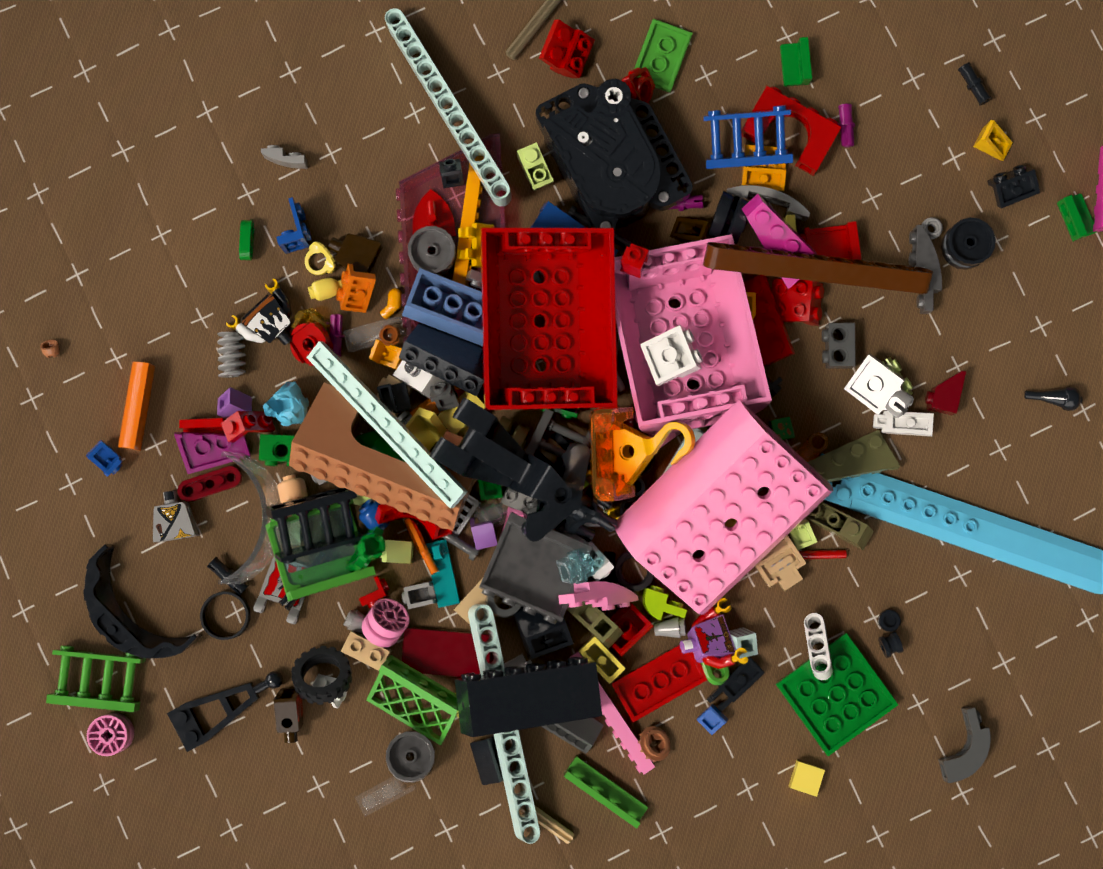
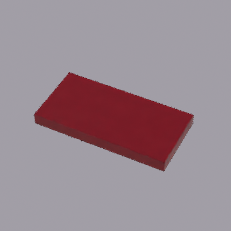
M415 628L405 629L402 662L422 674L461 677V674L464 673L480 674L472 633ZM482 634V640L486 642L489 635ZM490 652L486 656L488 663H490Z

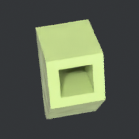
M537 142L517 150V158L533 190L554 182Z
M384 540L386 549L380 557L382 562L412 564L413 542Z

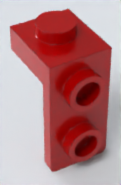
M237 411L221 423L228 442H236L248 432L275 431L271 416H266L264 411Z

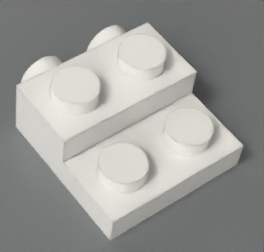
M679 325L640 344L656 385L660 386L677 377L683 378L702 369L700 362H703V359L698 349L694 350L692 342L695 340L690 329L686 330V328Z

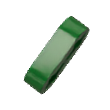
M241 220L240 260H252L253 220Z

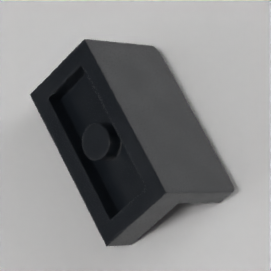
M494 736L470 743L482 785L504 781ZM510 764V771L513 772L512 765Z

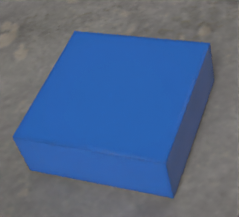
M712 704L696 720L713 735L728 721V718Z

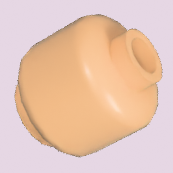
M295 474L283 477V481L277 485L281 503L308 496L305 480L296 478Z

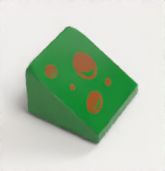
M790 417L769 421L770 428L782 440L795 438Z

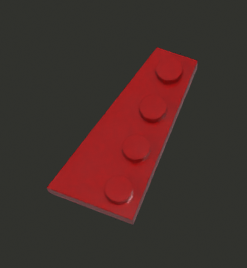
M759 275L744 282L746 292L756 293V315L753 319V324L764 367L795 354L766 275Z

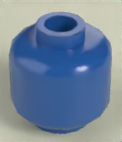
M372 499L367 500L359 508V520L369 530L376 526L384 530L390 524V521L378 525L375 515L380 504Z

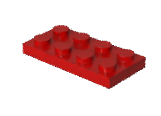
M679 644L611 684L632 722H635L707 681L702 665L695 660L693 652L683 654Z

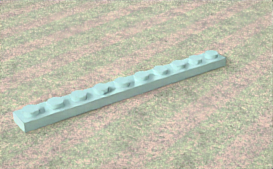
M319 341L306 358L449 508H454L468 491L441 463L429 457L430 452L325 342Z

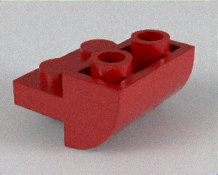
M559 19L554 20L539 59L548 64L550 70L570 78H580L595 39L580 29L574 30Z

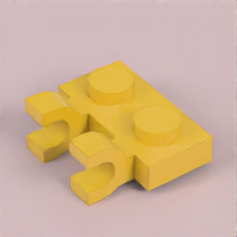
M473 223L472 227H466V229L459 228L458 237L472 239V249L458 250V259L471 260V267L481 268L480 229L494 228V225Z

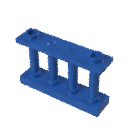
M786 105L773 106V110L730 114H721V110L708 111V115H704V121H711L712 154L710 158L706 159V169L793 163V153H788V149H786L784 115H791V109H786ZM776 116L777 150H775V154H766V151H764L763 117ZM754 117L755 151L753 155L745 156V152L742 151L741 118ZM732 119L734 145L732 157H723V154H721L719 120Z

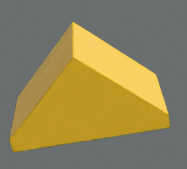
M990 120L982 128L973 147L998 160L1004 161L1013 142L994 120Z

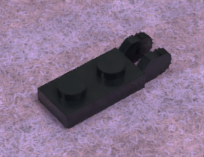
M750 656L747 657L749 660L746 664H740L729 674L728 679L722 685H718V688L707 697L706 700L711 703L724 692L728 698L717 706L720 712L731 702L734 703L765 673Z

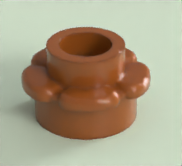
M386 325L379 332V338L382 339V343L386 346L396 345L400 340V330L393 325Z

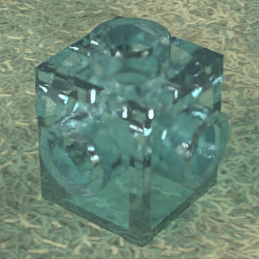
M573 550L567 553V557L556 561L562 582L580 584L588 581V577L595 574L593 568L594 561L589 553Z

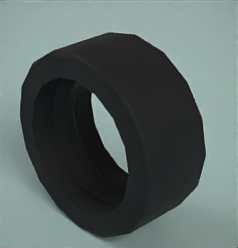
M629 551L622 553L614 565V577L617 583L630 591H640L647 588L654 579V575L648 570L646 577L639 583H630L623 578L621 569L623 563L634 557Z

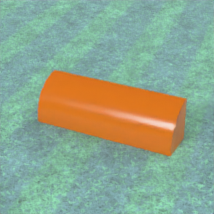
M132 362L118 443L119 448L141 451L155 366L150 363Z

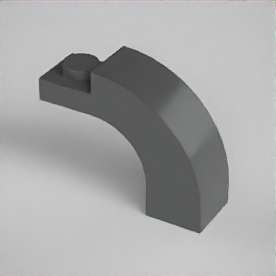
M967 706L961 708L967 730V740L962 750L955 755L938 759L943 781L947 783L957 782L974 774L982 766L988 755L991 741L990 729L984 725H979L982 723L981 716L974 707Z

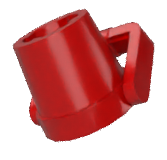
M646 67L641 69L635 68L621 81L629 86L631 98L649 103L655 89V84Z

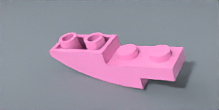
M602 581L573 583L574 593L558 595L559 604L569 603V607L583 606L582 602L585 601V605L592 604V607H602V611L615 609V605H617V608L628 607L630 602L639 600L638 596L629 589L615 583Z

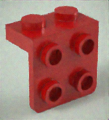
M775 279L772 284V294L783 322H804L810 326H819V320L822 318L821 299L824 297L823 284L818 281L799 279L788 289L783 279Z

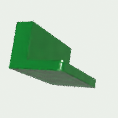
M800 37L797 43L782 44L780 46L783 85L785 87L809 85L812 80L808 37Z
M1082 194L1070 195L1057 202L1073 242L1096 233L1093 232L1094 222Z

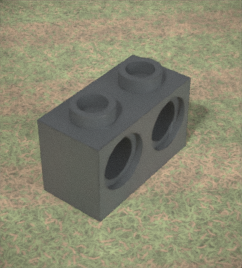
M828 323L825 329H822V342H825V350L822 351V362L826 363V369H852L855 367V323ZM834 330L842 333V340L839 341L833 337ZM837 351L843 355L842 362H837L834 359V352Z

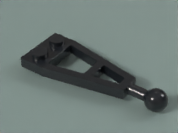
M271 671L267 674L264 681L255 686L251 682L202 697L168 712L167 715L184 748L189 752L209 741L260 698L258 693L269 687L272 689L280 687L283 683V677L281 673ZM247 691L250 698L234 710L227 696ZM219 699L227 717L205 734L192 708Z

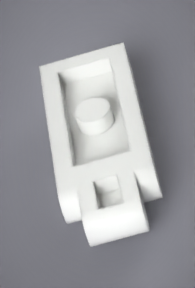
M883 411V415H874L873 428L882 429L881 433L932 436L934 414L906 412L898 418L889 411Z

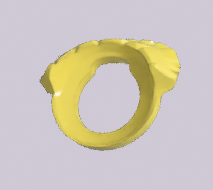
M312 242L305 256L307 270L314 275L333 273L336 265L330 251L320 242ZM315 253H323L326 257L324 267L318 271L313 270L309 265L310 257Z

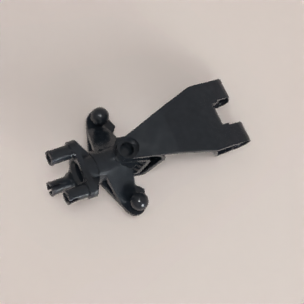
M463 397L453 414V418L464 423L468 427L467 432L458 446L440 437L429 457L463 477L506 486L514 491L537 499L536 512L527 514V519L521 527L522 534L530 541L536 542L541 540L564 519V530L571 535L579 536L586 542L592 541L595 536V530L584 525L585 523H597L609 532L615 530V527L609 523L617 526L618 520L604 513L603 509L598 505L600 504L605 509L611 508L615 499L610 498L594 483H590L584 488L590 458V449L587 445L582 443L570 444L562 455L564 465L555 471L549 464L531 454H527L501 425L495 415Z

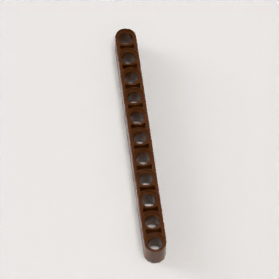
M716 242L707 243L703 266L715 270L920 294L928 293L933 275L932 270L922 267Z

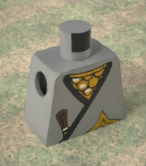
M176 491L163 492L165 505L154 507L153 542L159 543L199 536L190 504L188 502L178 503Z

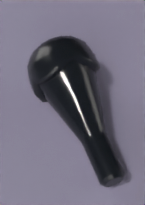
M1070 386L1064 389L1044 392L1028 390L1024 392L1025 399L1041 400L1062 407L1066 411L1076 410L1083 401L1080 391Z

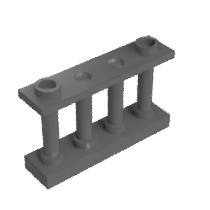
M545 409L525 452L535 456L537 450L541 451L543 449L562 458L566 450L546 442V439L543 438L546 431L553 430L574 441L587 445L589 449H591L594 442V437H592L593 431L589 429L586 436L556 423V420L553 419L554 412ZM509 488V491L517 494V491Z

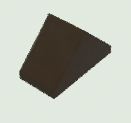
M677 217L670 237L684 243L704 240L711 223L705 220Z

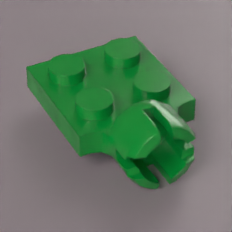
M377 526L368 530L358 542L357 548L345 568L355 572L363 567L366 568L371 560L381 557L386 549V544L382 537L384 531Z

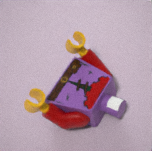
M721 598L717 602V607L713 606L707 613L700 614L692 623V627L687 634L688 639L680 641V649L683 654L693 652L698 663L704 662L705 665L717 669L735 665L737 661L741 664H746L749 660L747 657L739 658L741 654L747 653L744 648L735 650L725 618L719 614L721 611L727 613L731 610V606L725 609L721 607L722 603L727 601L726 598Z

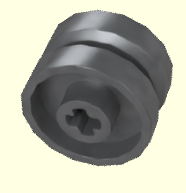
M426 226L417 230L411 236L408 243V256L417 271L421 268L442 276L447 274L454 266L456 247L451 235L444 229L437 226ZM436 249L435 254H429V250L433 251Z
M404 732L397 735L390 742L386 750V763L390 773L396 779L414 783L424 779L430 773L434 764L435 752L431 742L424 735L417 732ZM409 752L415 756L412 761L406 759V755H409Z

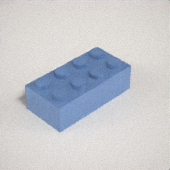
M419 268L402 316L483 346L482 292Z

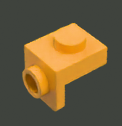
M376 339L374 346L371 348L369 359L382 366L396 370L402 361L399 359L402 348L393 345L386 346L381 340Z

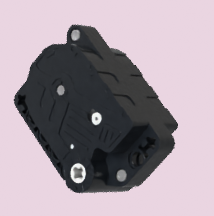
M609 79L599 87L582 83L537 107L536 122L544 136V143L557 163L558 170L563 179L566 180L575 202L578 203L592 228H614L615 233L616 228L627 227L629 224L642 219L650 208L665 211L689 198L693 188L692 182L653 109L648 103L631 98L630 88L625 82L619 79ZM567 102L570 107L564 110L559 107V104ZM643 110L647 113V116L640 118L636 115V112ZM542 113L549 114V118L546 119L545 116H542ZM648 129H654L656 130L657 135L654 137H650L649 135H647L646 131ZM660 147L665 148L667 154L661 156L656 150ZM673 166L678 172L672 175L667 172L666 168ZM679 184L682 188L686 187L685 193L682 190L678 191Z

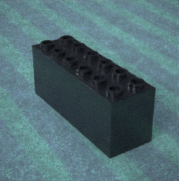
M571 657L567 658V661H546L547 665L539 663L526 664L525 669L524 667L511 666L505 667V672L492 669L483 671V675L475 673L461 674V678L455 679L461 733L470 737H479L601 717L602 708L596 662L588 661V658Z

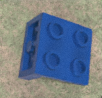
M293 197L288 199L297 231L287 230L282 232L281 236L276 237L278 245L285 254L309 248V240H312L309 228L303 223V220H306L304 209L299 202H295Z

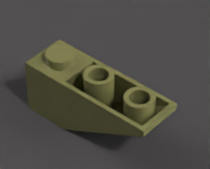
M823 502L806 517L807 520L864 550L874 532L867 524Z

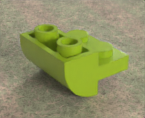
M650 585L649 589H644L642 595L643 605L652 617L661 620L663 612L685 618L687 610L682 608L683 604L669 600L667 604L668 594H664L663 588Z

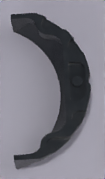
M104 544L88 561L83 594L91 622L100 635L106 637L108 643L125 653L151 659L166 658L183 653L202 637L200 633L181 638L164 637L148 632L135 624L121 609L113 592L110 566L115 547L112 544Z

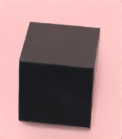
M405 382L377 387L380 401L393 414L412 410Z

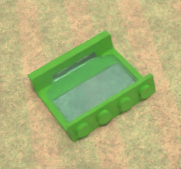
M351 499L349 506L354 503L353 499ZM338 503L330 505L328 510L333 536L337 537L345 535L346 532L341 506ZM315 508L307 514L313 543L325 540L320 510ZM351 511V516H352V521H353L354 532H356V531H358V530H357V527H356V524H355V521H354V517H353V514H352V511ZM293 514L286 519L292 549L304 546L299 516ZM270 519L271 522L265 525L275 557V553L282 552L283 548L278 523ZM357 545L339 546L296 558L295 562L287 564L275 558L288 602L371 577L376 574L374 567H363L355 572L345 568Z

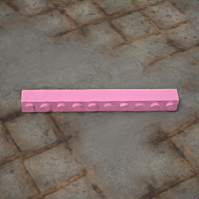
M576 652L575 654L569 657L582 658L579 652ZM599 683L602 715L604 714L606 717L604 721L608 727L612 726L614 729L612 733L616 739L620 738L622 741L620 745L624 750H628V757L631 761L636 762L637 765L635 767L638 772L646 774L655 768L654 764L650 759H646V755L643 752H640L641 745Z

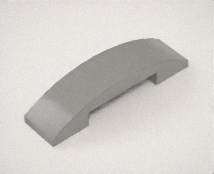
M753 185L736 186L727 189V192L734 194V201L738 202L741 197H755L759 194L766 202L787 207L785 216L795 214V219L805 222L809 218L810 212L801 203L775 189Z

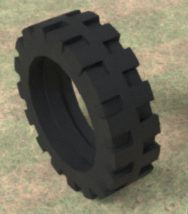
M320 646L317 649L313 647L310 651L303 652L301 657L295 660V667H292L291 671L296 693H299L301 699H306L311 704L316 702L318 705H322L324 702H334V699L341 698L343 693L348 691L350 688L349 683H352V671L349 660L341 650L337 651L335 647L327 648L326 646ZM330 663L340 669L337 679L327 686L313 687L304 681L307 671L317 664Z

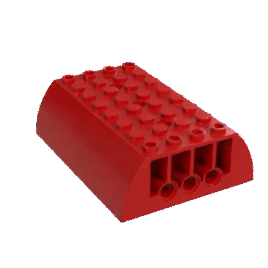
M481 228L484 409L617 407L614 228ZM536 271L543 273L544 281L542 283L534 281L533 275ZM537 315L544 317L545 324L543 327L535 325L534 319ZM538 359H543L546 362V368L543 371H538L535 367Z

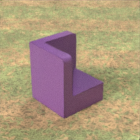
M231 387L218 398L217 415L225 419L237 411H252V398Z
M474 517L470 518L476 550L497 546V538L492 521L475 524Z

